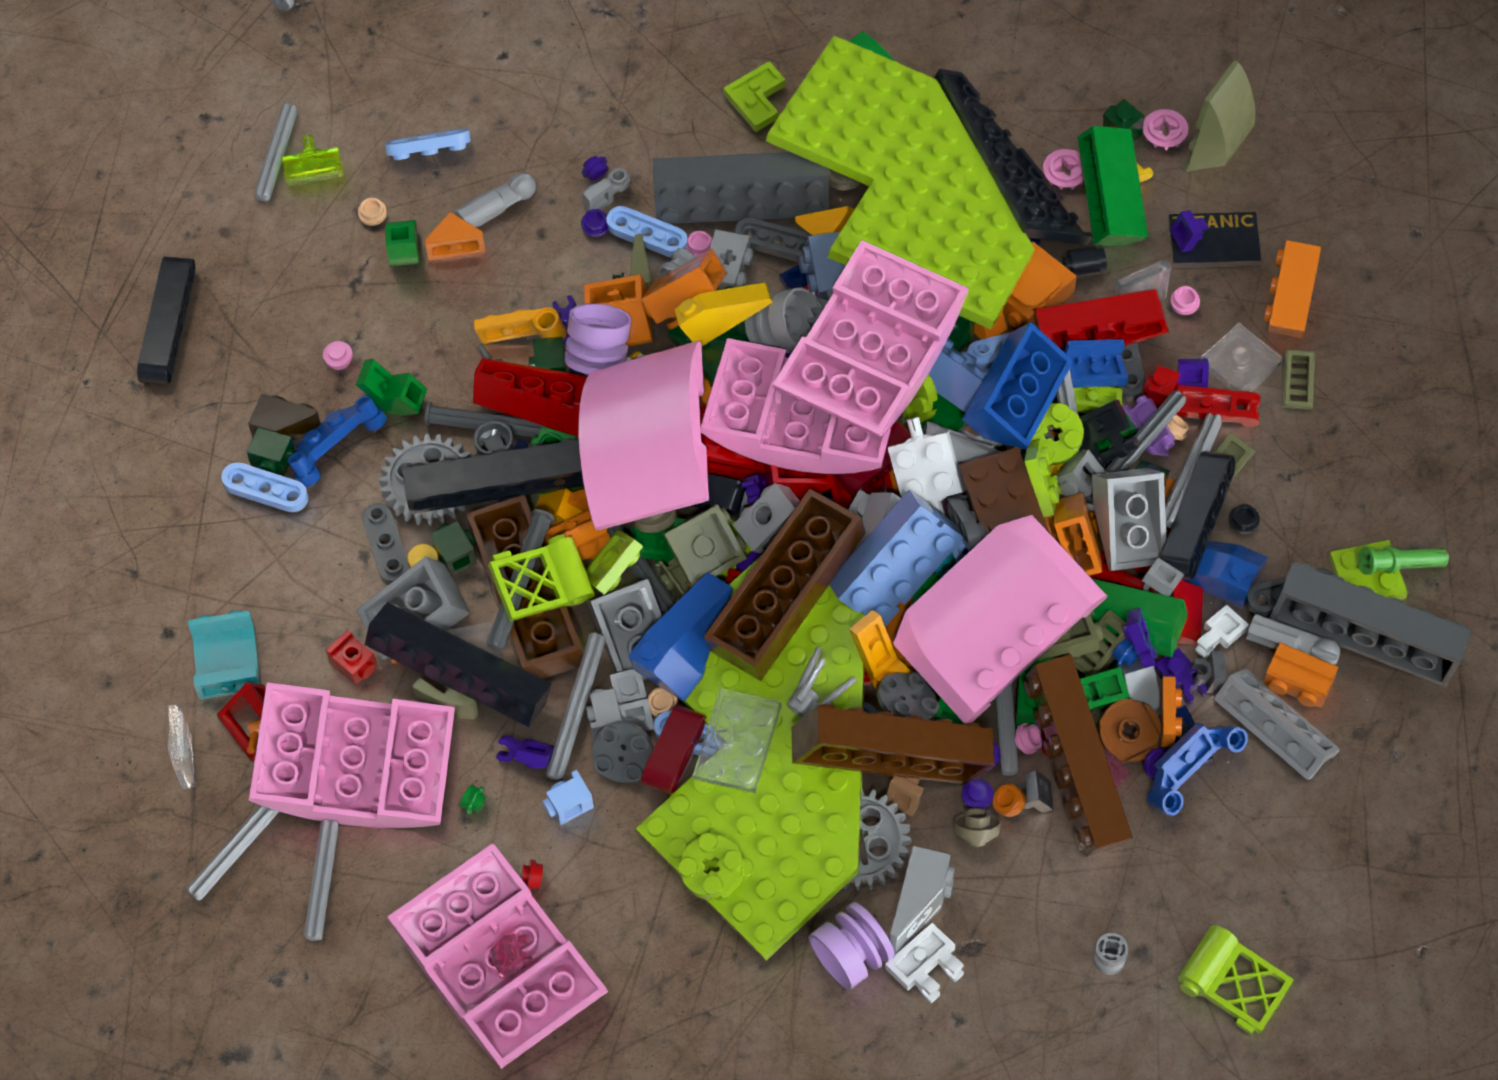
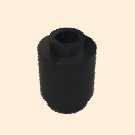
M1096 246L1068 250L1067 257L1062 258L1063 265L1077 276L1076 279L1100 275L1101 271L1107 270V259L1103 247L1096 248Z

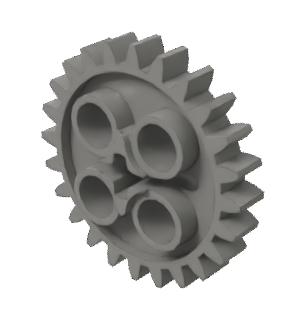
M428 433L425 434L424 441H419L415 435L413 436V444L409 445L403 440L402 450L392 449L394 458L385 457L386 466L380 468L383 476L379 478L380 486L382 487L381 493L382 497L386 498L387 506L389 508L393 507L396 516L403 513L406 522L414 516L416 525H419L424 518L427 519L429 526H432L434 518L438 517L439 521L444 523V515L446 514L453 519L456 518L454 511L456 508L465 511V506L410 514L402 468H407L417 463L432 464L429 461L433 459H438V462H441L448 458L462 459L471 457L469 451L464 452L462 443L454 446L451 437L444 443L442 442L441 434H438L434 441L430 440Z
M862 789L860 800L861 837L864 840L868 865L864 866L862 864L859 851L860 872L843 887L845 890L849 887L850 883H855L857 892L860 891L862 883H866L868 888L873 890V881L875 880L884 886V876L887 874L895 879L896 872L893 867L903 869L904 861L900 857H909L910 855L909 849L904 847L911 845V837L905 835L910 832V824H901L906 820V814H895L898 810V804L895 802L887 806L888 796L886 794L880 800H877L875 790H872L867 797L864 796ZM868 816H875L880 819L879 823L875 826H867L863 823V820ZM880 845L887 849V852L882 856H875L870 852L873 847Z

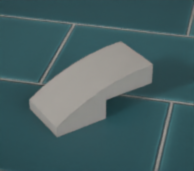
M634 669L609 674L612 689L615 690L622 721L631 722L641 727L644 731L654 729L642 675Z

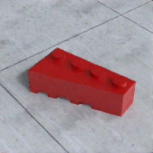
M1156 289L1035 310L1040 331L1063 352L1068 341L1123 339L1125 346L1170 333L1162 302Z
M481 358L474 372L473 403L579 437L580 401L588 376Z

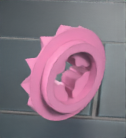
M1160 109L1150 113L1145 118L1142 133L1145 135V141L1153 143L1154 148L1160 146L1164 147L1167 151L1169 147L1174 146L1178 148L1181 142L1186 141L1188 124L1185 118L1178 112ZM1163 123H1165V127L1169 131L1167 136L1163 135L1161 131Z
M1060 149L1047 156L1043 164V173L1046 176L1045 178L1049 180L1050 186L1057 185L1060 190L1064 187H1070L1073 190L1077 185H1083L1084 178L1079 152L1071 149ZM1062 163L1067 170H1071L1070 176L1066 175L1065 172H1061Z

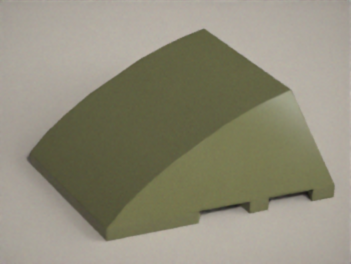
M1233 60L1204 99L1195 126L1199 131L1188 147L1193 152L1183 162L1181 170L1189 172L1226 165L1254 127L1255 104L1246 73L1238 61Z

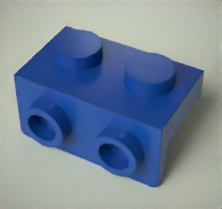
M1124 340L1068 341L1064 352L1073 360L1070 367L1073 388L1126 386L1128 375L1121 357L1125 347Z

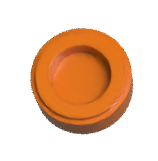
M1009 783L1001 785L995 791L992 800L994 809L1005 817L1018 815L1023 810L1026 802L1024 792L1014 784Z

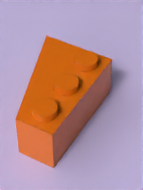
M1286 240L1284 249L1278 248L1275 266H1280L1278 277H1272L1269 294H1274L1273 305L1267 304L1263 321L1269 323L1267 332L1303 338L1321 246Z

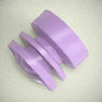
M582 304L572 308L569 313L567 330L570 337L566 341L564 357L567 366L575 371L589 374L592 371L626 362L628 350L626 342L629 340L631 325L629 314L620 308L604 304Z
M852 902L846 907V913L840 911L836 914L835 919L838 928L832 923L826 922L808 937L810 945L821 964L835 981L847 990L853 989L867 978L868 972L865 964L874 970H878L882 966L881 961L888 962L895 955L893 946L881 925L863 906L856 902Z

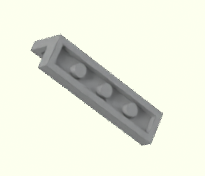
M1247 669L1230 675L1214 697L1216 702L1307 780L1312 779L1324 762L1335 757L1340 751V748Z

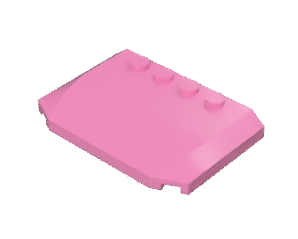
M1029 515L995 527L905 611L893 645L964 724L972 723L991 705L990 702L1076 622L1082 617H1087L1108 596L1033 515Z

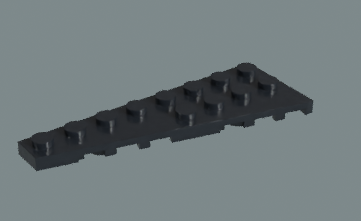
M939 69L934 78L937 79L984 160L1022 232L1026 233L1028 238L1088 245L1093 238L1091 232H1084L1076 223L1079 217L1075 212L1068 213L1060 203L1063 197L1059 192L1045 184L1047 181L1045 179L1046 176L1023 148L1017 149L1010 140L1012 136L1008 129L1002 130L994 120L997 115L992 109L979 102L981 99L979 97L980 94L962 72Z

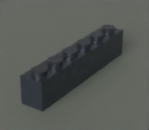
M565 439L560 443L547 445L535 444L529 448L517 450L511 448L504 449L499 453L493 454L479 453L462 459L448 458L432 464L417 463L410 467L402 468L406 500L410 514L584 486L579 439Z
M388 602L369 623L365 646L527 727H530L546 705L551 683Z

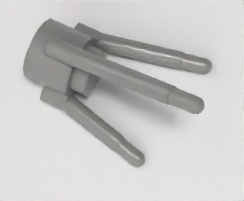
M821 647L815 649L795 692L787 703V707L801 718L820 704H830L856 682V678L851 677L818 704L816 701L819 696L810 688L826 661L825 658H820L816 665L822 651Z

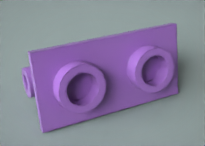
M1146 395L1136 400L1137 405L1135 407L1123 406L1124 411L1130 417V421L1137 427V432L1157 410L1152 399L1147 398ZM1167 425L1145 449L1148 453L1167 457L1170 455L1167 450L1175 445L1173 441L1175 437Z

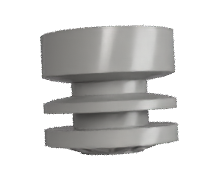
M802 287L770 293L773 303L747 318L744 322L750 343L786 349V353L793 352L802 336L807 337V329L811 328L807 320L814 317L811 309L815 307L820 308V305L815 296Z

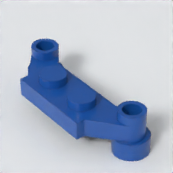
M364 395L358 398L353 406L345 409L339 408L331 412L316 429L307 432L303 440L296 445V453L292 454L288 459L289 465L295 472L294 478L296 481L301 482L305 487L315 484L321 477L315 462L360 423H363L368 431H374L382 427L386 423L387 417L381 407L376 406L369 395Z
M1196 723L1154 764L1157 772L1153 788L1147 795L1149 805L1168 815L1178 814L1183 807L1184 799L1177 789L1219 748L1232 752L1242 751L1248 742L1246 731L1233 725L1227 727L1221 725L1206 727L1204 724Z

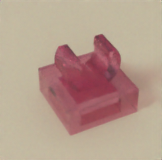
M515 934L503 935L490 949L500 979L512 978L519 969L527 967L533 960L532 956L523 957L521 951L527 946V943L523 940L517 941Z

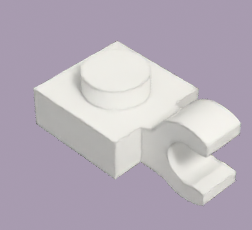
M1225 605L1205 622L1204 629L1207 633L1197 641L1199 646L1194 651L1204 659L1214 650L1218 643L1228 648L1248 630L1249 624L1228 605Z

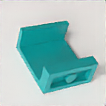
M233 610L224 615H202L196 619L188 620V626L193 637L196 675H193L194 687L199 700L236 694L246 682L261 684L255 629L250 611Z

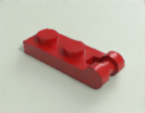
M1185 385L1177 386V390L1186 397V403L1176 414L1179 417L1205 419L1206 415L1211 413L1212 415L1219 414L1221 421L1241 423L1246 427H1255L1259 424L1257 408L1260 406L1261 397L1257 393ZM1237 405H1243L1245 410L1236 409Z

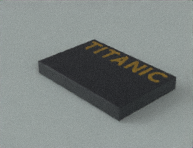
M1256 212L1193 214L1195 219L1204 218L1209 228L1208 230H1202L1203 238L1198 240L1192 251L1181 252L1169 230L1173 269L1251 267L1261 265ZM1169 214V229L1179 214Z

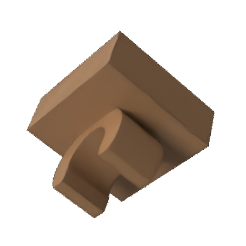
M894 776L890 781L887 791V804L891 805L896 802L898 810L913 816L919 807L924 789L918 786L921 779L907 777L904 779Z

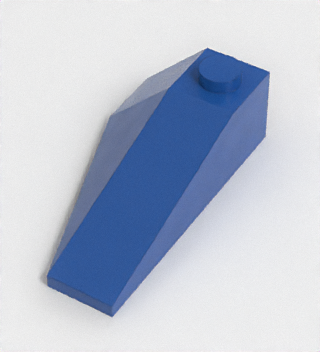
M1209 541L1194 579L1182 578L1181 580L1202 587L1204 592L1243 608L1248 593L1256 584L1268 557L1242 545Z
M707 572L645 633L629 654L628 658L634 670L685 702L702 680L706 670L705 664L710 650L704 635L730 601L733 588Z

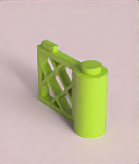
M562 534L549 539V545L513 556L510 551H506L491 557L493 561L489 562L488 568L509 621L565 605H579L595 596L572 537L566 538ZM541 558L545 568L542 576L526 568L530 559ZM508 566L518 571L515 582L512 583L502 578L499 568ZM522 574L538 581L534 593L517 586ZM542 584L554 590L556 600L548 602L537 596ZM514 592L530 600L527 608L515 611L511 601Z
M1211 925L1177 977L1180 983L1179 988L1182 992L1194 998L1196 996L1205 997L1235 1017L1237 1020L1234 1024L1250 1035L1254 1031L1258 1034L1262 1032L1294 981L1293 978L1240 944L1230 931L1218 925ZM1239 954L1251 962L1253 973L1237 975L1234 962ZM1230 970L1232 977L1225 978L1228 971ZM1272 976L1283 983L1278 992L1265 994L1261 978ZM1255 979L1259 995L1243 998L1239 981ZM1233 982L1237 999L1225 1000L1215 992L1220 984ZM1273 999L1271 1004L1268 1006L1267 1000ZM1261 1001L1264 1015L1259 1022L1247 1014L1245 1003Z

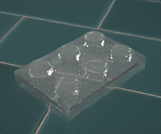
M720 688L693 772L694 779L756 793L781 711V702Z

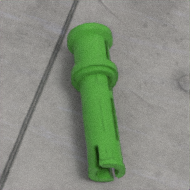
M1387 546L1382 550H1374L1371 547H1364L1358 555V566L1365 575H1371L1375 571L1393 574L1399 569L1445 567L1448 564L1449 555L1445 553V548L1398 550L1393 546Z

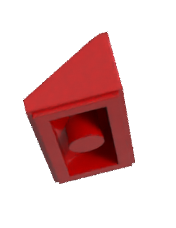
M1181 580L1172 592V597L1185 601L1188 617L1178 643L1198 645L1197 641L1201 638L1203 588Z

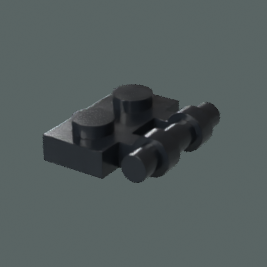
M1114 400L1079 417L1084 429V438L1079 452L1089 449L1102 467L1107 466L1108 461L1117 457L1122 459L1130 455L1132 450L1139 447V442L1135 436L1126 440L1123 439L1121 432L1131 428L1119 400ZM1109 438L1112 447L1101 451L1098 443ZM1084 465L1083 469L1087 472L1088 469Z

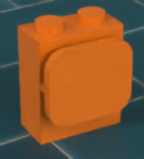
M1032 242L1035 249L1033 256L1002 310L1008 322L1017 329L1030 322L1037 326L1039 323L1036 309L1059 306L1075 292L1077 276L1035 242Z
M713 249L705 251L652 283L641 300L644 304L645 313L650 318L653 317L657 324L669 318L666 323L669 329L679 326L675 308L686 299H691L699 293L717 291L718 286L728 272Z
M1084 492L1061 498L1060 503L1056 504L1055 515L1044 517L1049 533L1089 576L1101 573V546Z

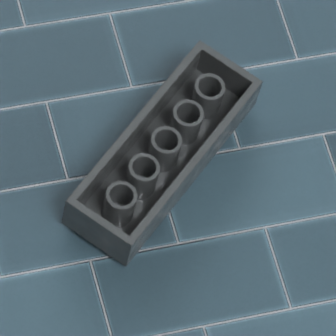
M792 152L653 158L656 219L668 224L739 221L750 217L760 220L795 218V216L829 210L828 168Z
M1292 562L1270 615V619L1322 638H1331L1340 647L1444 687L1447 686L1460 665L1472 630L1465 628L1457 621L1444 620L1434 616L1428 610L1410 607L1397 598L1384 597L1374 593L1368 587H1358L1345 582L1343 578L1337 575H1327L1315 570L1308 564H1298L1296 562Z

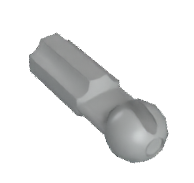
M520 172L514 174L507 183L494 190L491 189L454 210L455 215L477 228L502 214L506 208L520 200L530 199L535 193L536 182L528 173Z
M1259 614L1254 615L1246 638L1277 650L1281 642L1333 665L1338 662L1341 654L1339 645L1331 638H1322Z

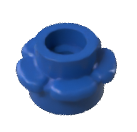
M1125 638L1115 648L1112 657L1118 661L1117 665L1119 667L1124 664L1130 666L1138 659L1139 652L1136 653L1133 642H1128Z

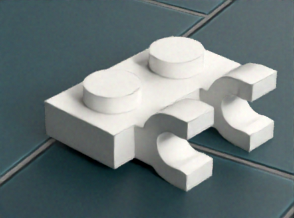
M933 923L885 964V969L907 991L916 985L920 993L930 1003H933L940 996L938 991L940 985L928 975L934 967L939 964L954 983L964 975V972L961 970L964 964L951 954L955 950V944Z

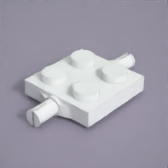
M919 417L908 419L906 421L908 422L911 438L904 443L888 447L901 498L908 490H911L930 504L931 508L934 507L945 516L941 500L947 496L964 492L949 431L936 435L923 434Z

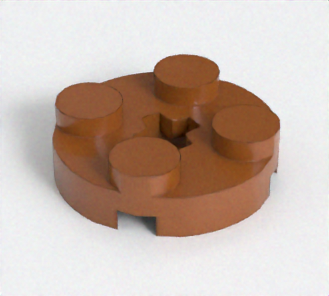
M1123 699L1110 705L1103 712L1100 719H1098L1096 725L1105 753L1118 763H1136L1145 759L1151 750L1157 748L1159 736L1161 735V723L1155 711L1145 703L1141 704L1132 699ZM1124 723H1127L1129 727L1133 725L1136 727L1137 731L1133 733L1134 739H1130L1128 736L1124 737L1122 734Z

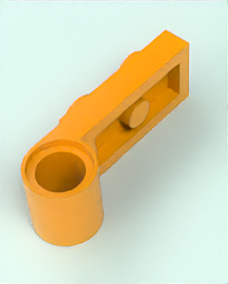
M550 307L535 310L520 309L512 313L488 315L485 318L474 320V330L483 344L539 334L541 339L562 337V340H564L567 333L566 327L557 311Z
M871 610L849 629L866 672H868L876 690H878L881 680L886 675L894 673L911 674L908 667L897 658L882 618L878 613Z

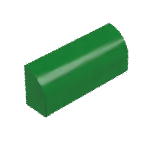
M1090 127L1080 134L1077 139L1094 245L1122 246L1142 241L1148 238L1132 131L1131 129Z
M1092 579L1108 596L1094 609V615H1091L1093 623L1099 622L1109 610H1112L1127 623L1128 611L1141 608L1150 632V641L1155 648L1156 654L1168 657L1173 656L1188 617L1183 599ZM1110 625L1107 626V629L1116 637L1120 635Z

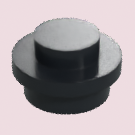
M1241 504L1235 507L1229 515L1231 528L1241 534L1254 532L1260 522L1258 512L1248 504Z

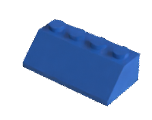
M1032 322L1009 333L962 420L983 439L1021 449L1027 448L1069 371L1073 360Z

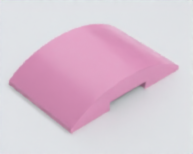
M862 240L832 287L833 295L807 337H801L772 385L782 392L881 437L901 416L928 376L953 329L969 290L965 286Z
M727 338L700 427L702 434L740 455L790 470L822 474H844L870 471L882 467L892 426L881 437H878L774 388L772 384L788 360L786 358V349Z
M700 341L589 373L580 401L579 450L586 497L593 524L597 531L709 501L707 449L701 442L699 396L704 395L702 346Z
M267 682L249 801L290 815L317 821L325 819L335 820L338 824L375 828H415L440 825L455 712L454 707L393 699L392 704L343 698L329 696L330 690Z
M494 843L387 916L394 930L437 992L471 1036L501 1069L608 992L607 988L569 940L566 941L531 896L530 889Z

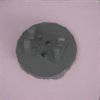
M917 672L886 675L878 686L877 698L879 705L884 711L894 713V716L907 717L918 715L922 716L923 720L930 721L939 709L935 693L926 684L927 681Z
M617 721L606 725L598 732L592 744L595 770L615 782L634 783L639 781L654 749L649 735L641 727L631 722Z

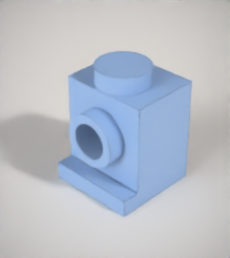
M577 770L571 773V780L567 782L560 781L553 785L550 791L546 792L547 799L542 801L550 818L555 816L560 825L594 808L592 794Z

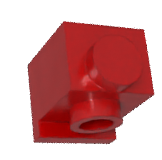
M1158 365L1153 376H1147L1143 395L1151 398L1158 409L1174 390H1177L1180 372Z
M348 629L326 649L329 663L354 685H357L362 679L369 678L377 666L375 654L356 639Z

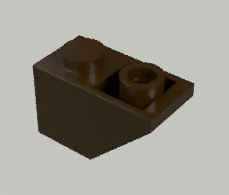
M261 394L248 422L252 438L259 427L291 436L292 441L304 436L310 430L316 429L321 424L317 409H314L312 406L305 403H292L277 395L271 397Z

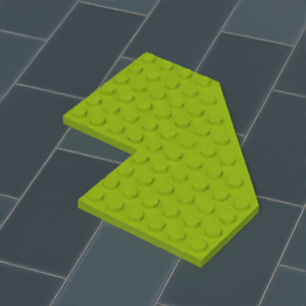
M833 36L768 132L766 142L869 186L831 246L827 258L846 266L863 240L967 287L969 291L959 316L992 329L1033 256L1035 249L1026 233H1023L984 160L937 79L878 55L871 50L857 46L845 39Z
M760 557L729 584L733 588L731 598ZM830 585L762 681L714 653H709L705 664L704 676L684 703L691 710L705 714L707 716L704 719L706 724L726 745L636 828L638 834L680 876L678 865L684 850L691 842L700 838L702 834L712 833L714 835H721L737 845L744 861V877L741 884L729 896L723 898L719 896L711 898V900H704L765 961L860 872L859 841L861 835L860 800L862 797V773L860 771L792 763L791 727L802 718L792 712L787 707V703L795 692L817 647H821L822 651L816 665L820 658H825L826 661L810 688L819 696L816 702L819 704L851 677H855L856 682L830 704L834 705L836 709H864L863 687L865 667L849 629L865 615L861 612L857 613L840 601ZM714 860L706 863L705 873L719 871L718 861Z

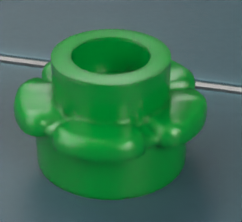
M471 784L462 796L459 807L465 809L467 814H471L473 811L478 813L487 799V796L483 795L484 787L477 788Z

